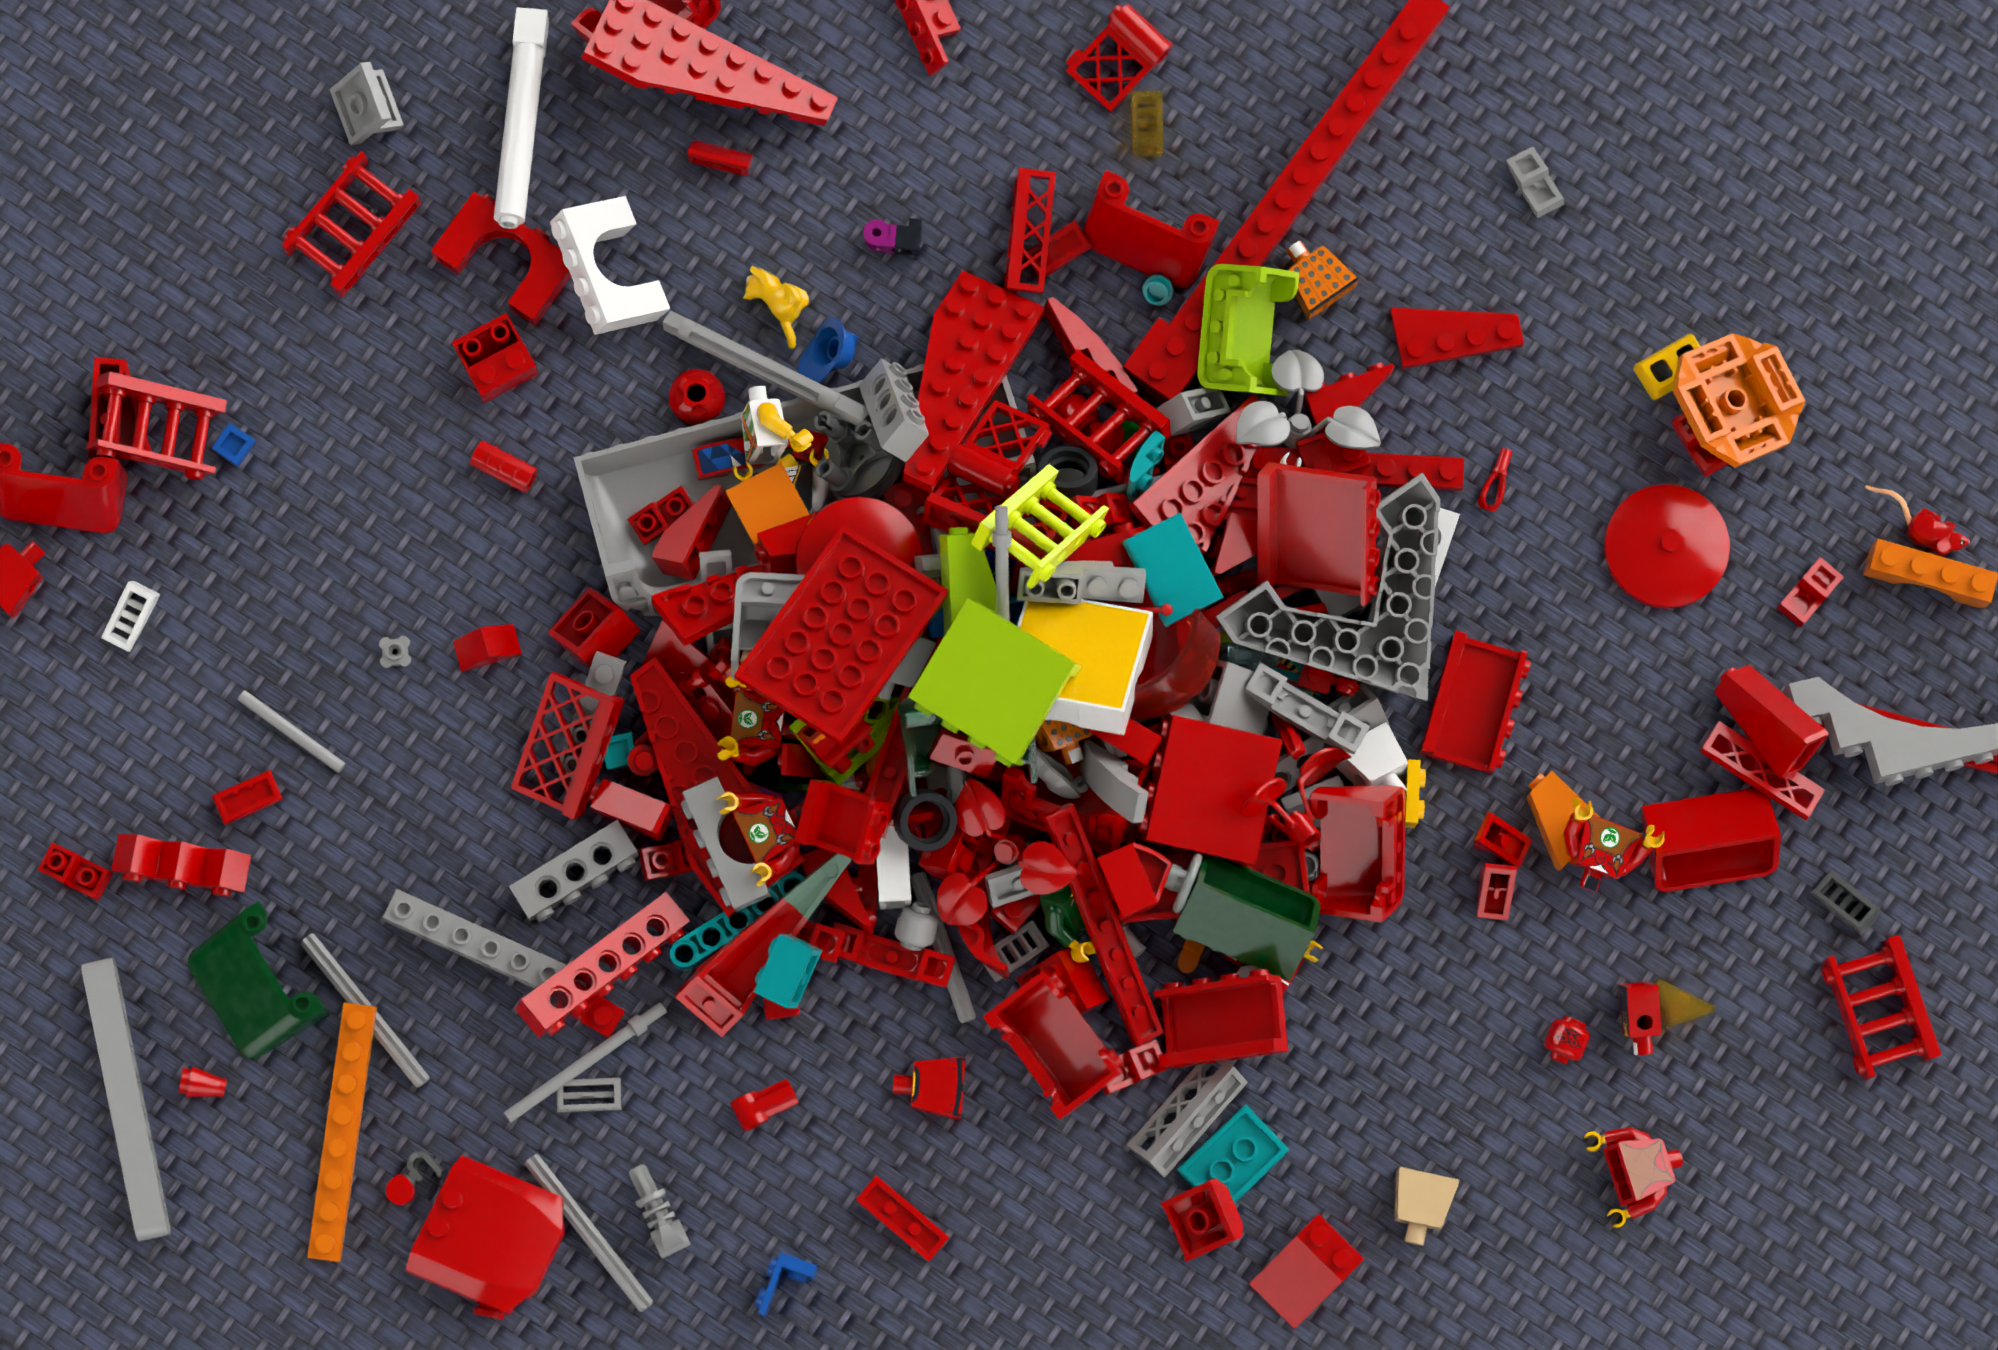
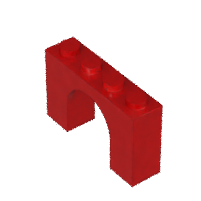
M473 191L432 248L433 259L457 275H460L475 252L487 241L496 238H509L521 243L531 255V265L527 276L509 299L508 306L512 312L533 326H536L571 277L569 269L563 262L560 246L557 247L549 242L550 237L537 227H534L533 230L524 224L518 225L514 229L501 227L494 220L496 200L486 193H483L481 196Z

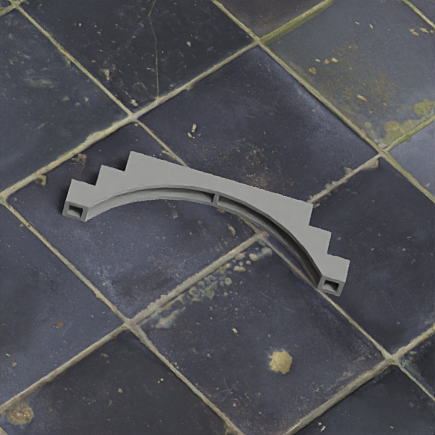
M1820 677L1790 683L1783 691L1784 695L1821 725L1823 720L1826 731L1829 733L1828 738L1834 756L1844 753L1845 757H1852L1861 754L1864 749L1874 784L1885 782L1886 786H1891L1903 782V777L1915 775L1916 779H1920L1934 774L1933 770L1945 768L1946 772L1962 768L1964 766L1963 763L1975 761V764H1983L1993 760V756L1998 755V723L1953 729L1922 727L1890 719L1854 703Z

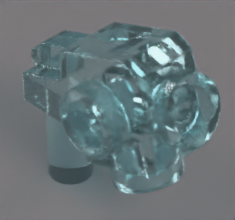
M1227 644V647L1212 648L1210 652L1213 659L1227 660V662L1233 664H1247V669L1251 671H1256L1260 662L1266 666H1277L1281 657L1241 645Z

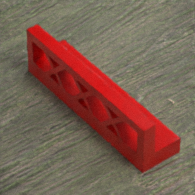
M1019 167L1015 175L1004 280L1005 291L1015 294L1018 291L1036 294L1044 293L1056 172ZM1031 178L1048 180L1047 191L1040 197H1037L1030 189ZM1030 196L1033 202L1028 205V199ZM1044 198H1046L1045 206L1041 202ZM1035 205L1044 214V221L1037 227H1034L1027 219V211ZM1027 226L1030 232L1025 235V228ZM1043 227V234L1041 236L1038 230ZM1034 235L1041 244V251L1031 258L1023 247L1024 241ZM1022 257H1024V258L1027 260V262L1024 263L1023 265H1022ZM1040 257V263L1038 266L1035 260H1037ZM1029 265L1038 274L1037 285L1020 283L1021 271Z
M1720 721L1709 733L1699 751L1805 821L1810 817L1825 792V789L1799 772L1780 779L1750 740Z

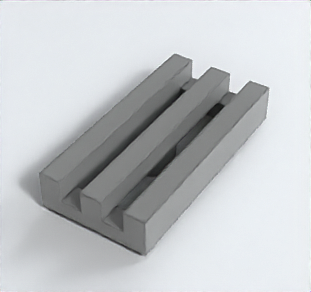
M621 1078L572 1079L557 1090L558 1113L622 1110ZM614 1085V1091L563 1093V1087ZM614 1098V1103L564 1105L563 1100Z

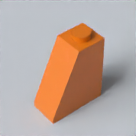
M1551 771L1546 777L1540 773L1528 785L1532 791L1526 798L1553 865L1560 871L1571 859L1566 851L1563 831L1570 815L1574 813L1573 800L1576 798L1580 799L1581 805L1579 809L1586 808L1587 804ZM1593 811V815L1600 817L1595 811Z

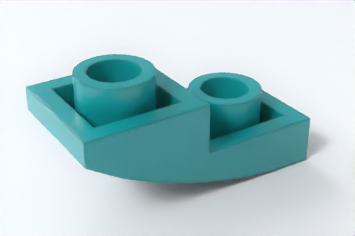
M1157 430L1145 441L1133 462L1126 493L1129 499H1132L1139 491L1143 493L1151 486L1154 480L1152 477L1154 466L1164 456L1165 436Z

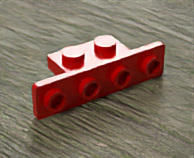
M896 0V5L904 18L910 36L913 38L922 63L925 65L930 76L936 75L949 62L939 38L956 35L961 30L949 1Z

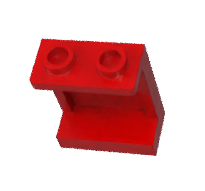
M810 780L794 841L803 845H816L852 858L853 862L858 864H874L881 849L880 839L883 828L889 820L888 810L890 802L828 780Z

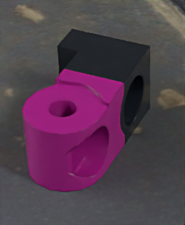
M909 218V226L888 225L883 220H871L865 225L863 230L865 244L870 250L875 252L919 256L922 219Z

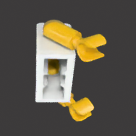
M755 386L748 389L750 401L741 414L746 461L750 465L775 463L774 465H777L781 462L784 468L799 466L791 454H787L782 459L780 457L788 445V439L794 451L802 452L811 446L810 442L813 441L812 434L807 429H802L797 434L792 430L793 426L784 421L780 400L768 399L766 386Z

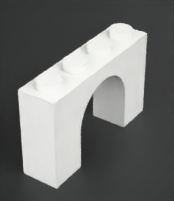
M626 196L562 209L550 221L552 234L558 241L563 254V262L569 269L574 282V290L581 299L586 320L591 325L594 335L657 321L670 309L659 280L631 287L619 286L606 279L596 266L593 255L594 244L600 241L623 237L636 225Z

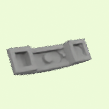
M1260 662L1245 688V691L1251 697L1303 732L1331 746L1341 748L1346 752L1356 753L1370 728L1369 725L1345 711H1342L1341 714L1290 685L1286 682L1288 678Z

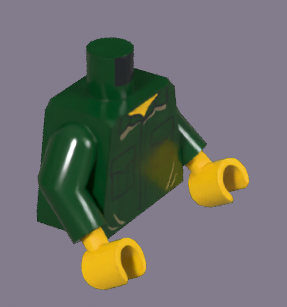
M1069 884L1056 892L1041 895L1040 902L1045 913L1046 930L1065 948L1069 946L1072 949L1071 956L1075 962L1083 963L1089 961V958L1084 953L1091 955L1096 952L1091 942H1077L1085 932L1086 927Z

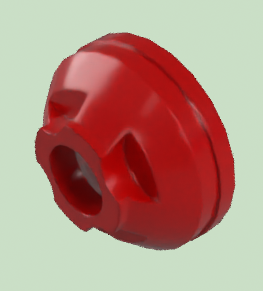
M692 369L685 371L674 380L670 387V408L680 421L688 425L695 426L709 420H715L721 414L725 405L723 385L714 374L706 370ZM700 385L705 389L706 395L703 400L693 402L687 397V391L691 386Z

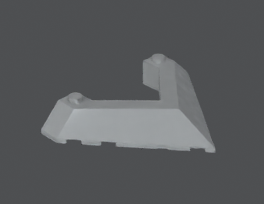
M1421 473L1380 501L1376 509V519L1380 520V533L1383 536L1376 576L1379 577L1380 583L1378 593L1372 599L1368 622L1286 607L1268 581L1261 583L1218 614L1216 619L1235 644L1428 701V672L1431 656L1430 640L1433 624L1440 497L1424 474Z

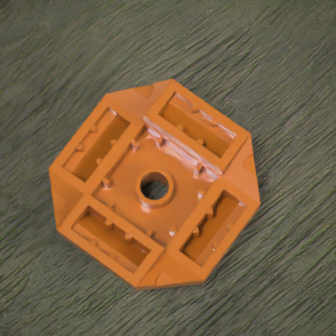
M1732 333L1688 351L1678 358L1673 393L1687 418V423L1691 426L1702 448L1732 467L1737 468L1784 448L1790 443L1799 414L1802 412L1805 404V399L1777 346L1768 343L1761 344L1750 338Z

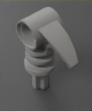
M639 1165L631 1169L629 1176L640 1197V1200L635 1203L640 1209L645 1207L646 1212L642 1214L645 1219L649 1217L651 1220L647 1225L649 1229L655 1228L654 1231L650 1232V1235L661 1258L663 1259L690 1246V1241L680 1220L672 1221V1218L676 1216L673 1211L668 1212L667 1208L671 1207L669 1201L663 1202L662 1200L663 1197H666L665 1189H657L646 1165Z

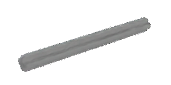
M309 934L300 942L301 946L347 1003L372 1006L315 934ZM376 1011L373 1035L417 1088L421 1087L430 1079L429 1075Z
M538 1154L531 1156L525 1162L527 1169L543 1189L563 1198V1215L640 1312L650 1307L653 1300Z

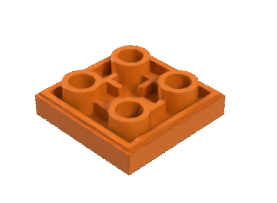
M781 462L725 491L754 547L757 546V533L809 515Z

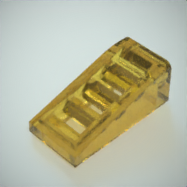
M1131 91L1133 156H1162L1164 154L1162 91ZM1138 104H1156V107L1138 108ZM1156 116V119H1138V117ZM1139 129H1157V131H1139Z

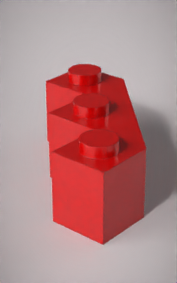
M1132 522L1114 526L1115 532L1096 538L1090 537L1064 561H1112L1113 567L1135 568L1122 542L1146 530V525L1133 527Z
M118 834L111 871L123 874V880L142 883V879L166 882L167 887L186 890L187 886L210 889L213 895L230 897L231 892L244 893L251 855L224 848H205L182 841H161L139 834Z

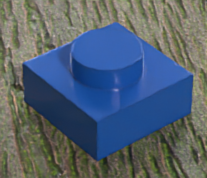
M228 423L211 449L239 468L256 441L237 427Z

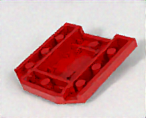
M461 1155L452 1166L410 1251L406 1271L413 1276L503 1314L510 1315L517 1305L526 1298L530 1299L537 1293L564 1237V1200L557 1194Z

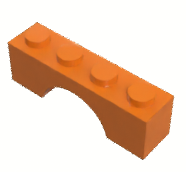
M1877 539L1871 545L1863 574L1864 576L1892 584L1907 583L1928 587L1948 595L1955 602L1980 609L1986 608L1992 602L1998 578L1997 572Z

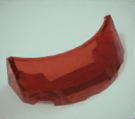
M1196 608L1192 612L1193 615L1187 619L1190 625V633L1182 651L1174 662L1150 681L1140 685L1135 684L1134 702L1129 718H1157L1173 713L1186 706L1208 684L1217 666L1221 633L1200 609Z

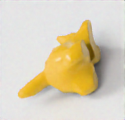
M751 266L750 272L753 275L746 278V292L743 298L748 300L754 298L763 299L774 316L780 321L789 348L794 349L796 347V336L792 328V322L799 317L802 309L808 306L809 298L806 291L786 282L781 284L777 276L762 268Z

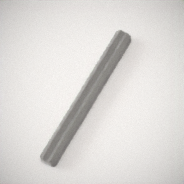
M918 872L911 875L910 882L917 901L929 904L931 910L939 917L935 941L932 944L934 951L955 957L926 873ZM955 960L947 988L959 1021L965 1023L975 1019L976 1014L957 960Z

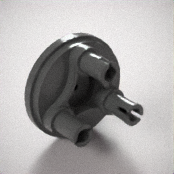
M827 411L819 413L826 420H822L816 415L814 419L815 428L825 433L829 439L825 446L829 451V458L825 459L823 451L822 460L816 466V474L828 482L829 491L838 499L857 496L876 499L884 494L898 478L904 461L881 448L871 419L869 422L862 421L855 426L847 421L837 420Z

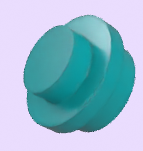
M1152 275L1144 282L1142 292L1149 303L1164 305L1172 298L1174 288L1167 277Z

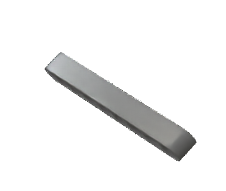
M114 957L81 965L136 1238L140 1242L170 1235V1223L117 965Z

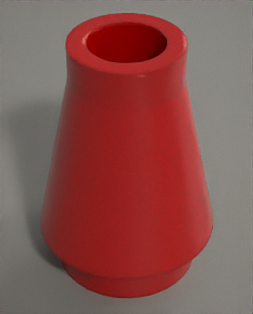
M191 1066V1069L183 1068L178 1093L186 1094V1097H224L227 1079L220 1078Z

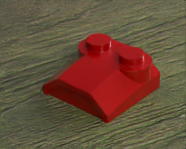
M1217 1178L1160 1203L1164 1207L1185 1256V1262L1242 1237L1243 1223L1228 1188Z

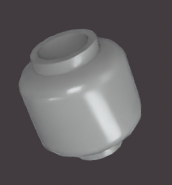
M915 901L912 905L901 908L895 928V936L900 941V945L914 951H922L925 947L931 946L935 941L939 917L931 910L929 904Z

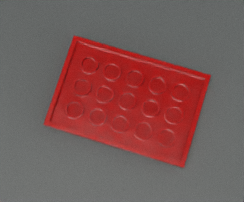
M842 524L735 672L734 679L842 746L942 606L949 590Z

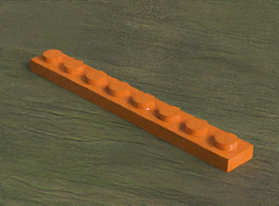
M343 1003L307 1258L341 1262L377 1011L375 1006Z

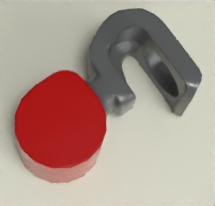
M417 1151L409 1156L407 1169L410 1173L398 1174L387 1184L386 1195L392 1203L406 1206L413 1202L417 1193L416 1182L424 1180L419 1169V1164L423 1160L436 1172L437 1177L443 1178L444 1170L431 1155L423 1151Z

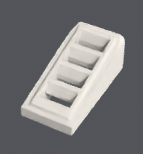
M129 581L101 638L130 652L154 609L160 594L135 581ZM133 593L147 599L146 603L143 604L131 598ZM127 604L140 610V615L138 616L126 610ZM123 616L135 622L134 628L119 621L120 617ZM117 627L129 633L130 636L126 639L114 633L113 630Z

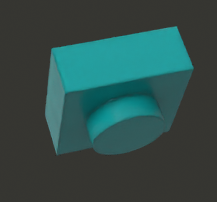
M631 732L612 736L605 755L607 771L629 767L627 758L630 750L634 747Z

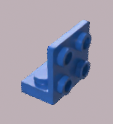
M780 1252L779 1258L772 1257L766 1273L767 1277L771 1278L767 1289L761 1287L755 1306L760 1308L759 1316L766 1318L783 1270L788 1271L786 1275L788 1278L805 1284L807 1278L814 1281L818 1266Z

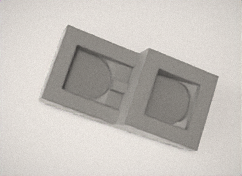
M1533 146L1506 160L1518 187L1537 218L1564 205L1563 196L1550 178L1547 166Z

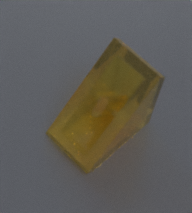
M1659 978L1653 982L1659 985L1660 1014L1666 1030L1709 1016L1715 1009V1006Z

